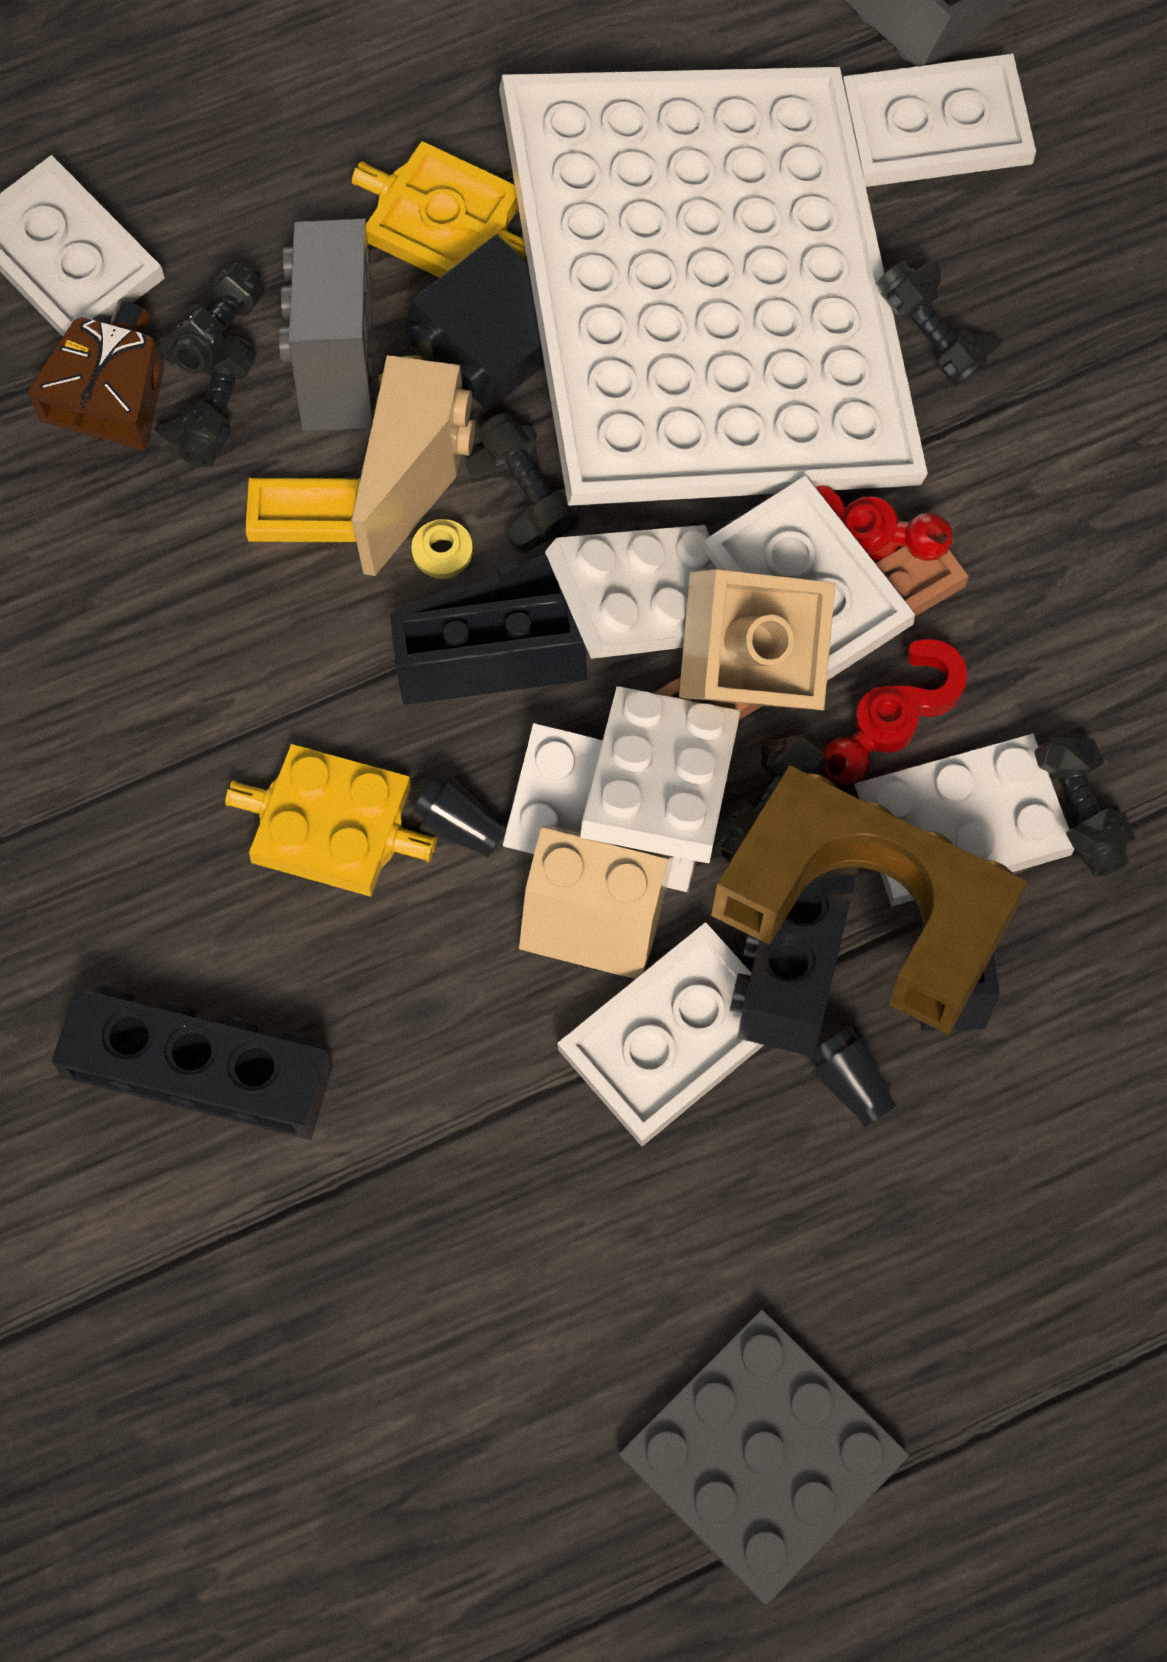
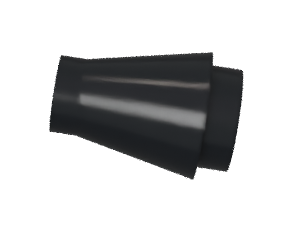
M437 774L429 782L410 814L411 818L422 824L420 831L474 850L486 858L490 857L507 830V826L498 821L454 777L448 782Z
M850 1026L817 1047L814 1057L808 1056L816 1068L811 1073L857 1116L864 1128L897 1106L888 1093L865 1036L859 1039Z

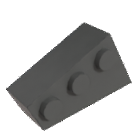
M365 219L294 222L293 246L283 247L285 282L292 284L291 286L281 287L283 321L290 322V326L279 327V348L281 362L292 363L302 431L372 428L373 408L368 378H373L372 358L368 357L369 329H372L371 266Z

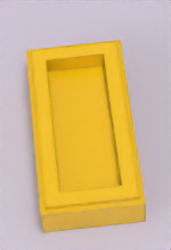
M249 478L246 536L248 542H356L352 517L361 478Z

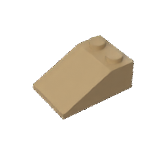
M387 355L352 517L363 574L376 576L456 478L461 455H471L475 435V420L469 419L472 392L471 390H463L460 365Z

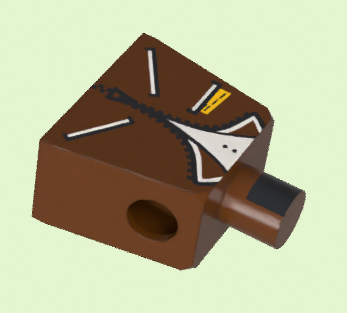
M122 301L117 304L109 324L84 317L72 322L28 392L40 422L135 449L146 450L162 382L164 363L161 354L156 350L158 347L156 340L144 334L150 321V315L145 309L134 303Z

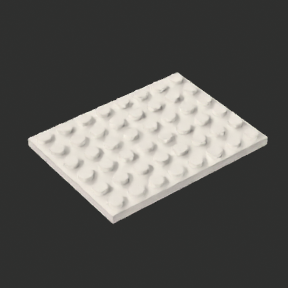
M840 67L502 75L499 92L568 506L777 494L805 475L814 487L823 485L832 490L919 486L923 483L928 473L893 311L881 296L882 291L875 284L884 275Z

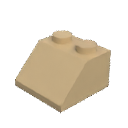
M718 569L690 572L679 698L824 710L836 583Z
M553 825L541 827L525 890L519 949L633 979L638 978L647 968L674 856L580 838L581 832Z

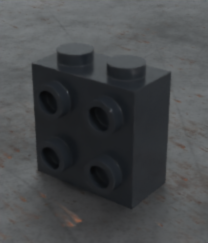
M497 234L411 300L405 332L408 334L414 348L424 357H432L436 362L460 365L463 390H471L472 398L487 412L545 366L528 263Z

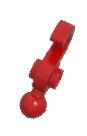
M823 485L815 487L873 562H878L889 556L898 546L907 547L908 552L913 557L922 561H936L948 553L953 543V531L950 523L940 515L932 512L923 513L913 518L910 522L900 521L895 510L883 499L862 497L851 502L846 507L842 499L831 488ZM947 537L944 543H939L942 538Z
M933 639L914 641L910 644L907 655L908 663L912 666L937 668L945 676L946 683L936 690H925L912 686H883L874 688L866 693L858 704L855 719L856 733L852 737H838L827 743L822 750L826 757V763L821 771L830 782L838 786H851L860 781L868 771L870 762L868 755L873 750L883 753L900 751L909 745L915 736L919 716L933 717L943 715L957 705L963 696L968 672L964 659L954 647L943 641ZM829 770H837L841 774L835 776L830 774Z

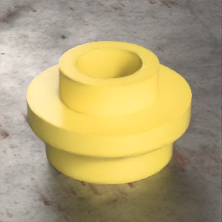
M439 519L426 523L416 532L412 541V555L415 564L423 573L437 579H449L457 576L468 566L473 554L470 534L462 525L452 520ZM439 541H449L453 544L448 551L442 553L431 549L432 545Z

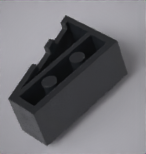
M546 553L518 565L516 560L499 566L498 574L467 588L462 583H459L390 613L395 662L403 705L588 680L585 644Z

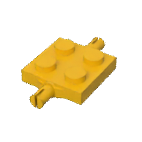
M421 141L409 161L391 175L368 165L364 161L358 164L359 169L356 168L354 170L352 184L379 196L378 207L366 224L368 244L439 278L496 234L528 263L524 239L507 231L508 224L519 209L514 184Z
M290 745L280 774L268 790L233 780L230 783V789L227 791L226 806L260 814V825L249 851L251 863L359 894L372 896L381 869L395 852L422 859L429 863L433 857L432 853H434L436 848V836L402 828L401 814L411 789L409 776L297 745Z

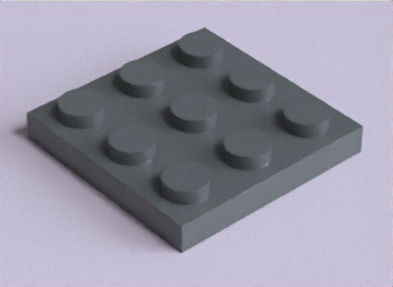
M763 1310L619 1453V1458L764 1607L773 1600L910 1456Z

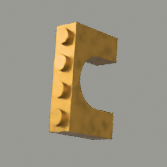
M789 765L718 881L711 916L770 945L803 889L815 878L826 872L848 867L866 868L883 873L896 880L911 894L920 909L923 920V931L898 974L889 1005L949 1035L1009 926L1027 881L1014 875L1009 868L997 861L983 860L954 846L942 834L934 831H923L895 817L891 811L880 804L864 802L837 789L832 782L820 775L806 774Z

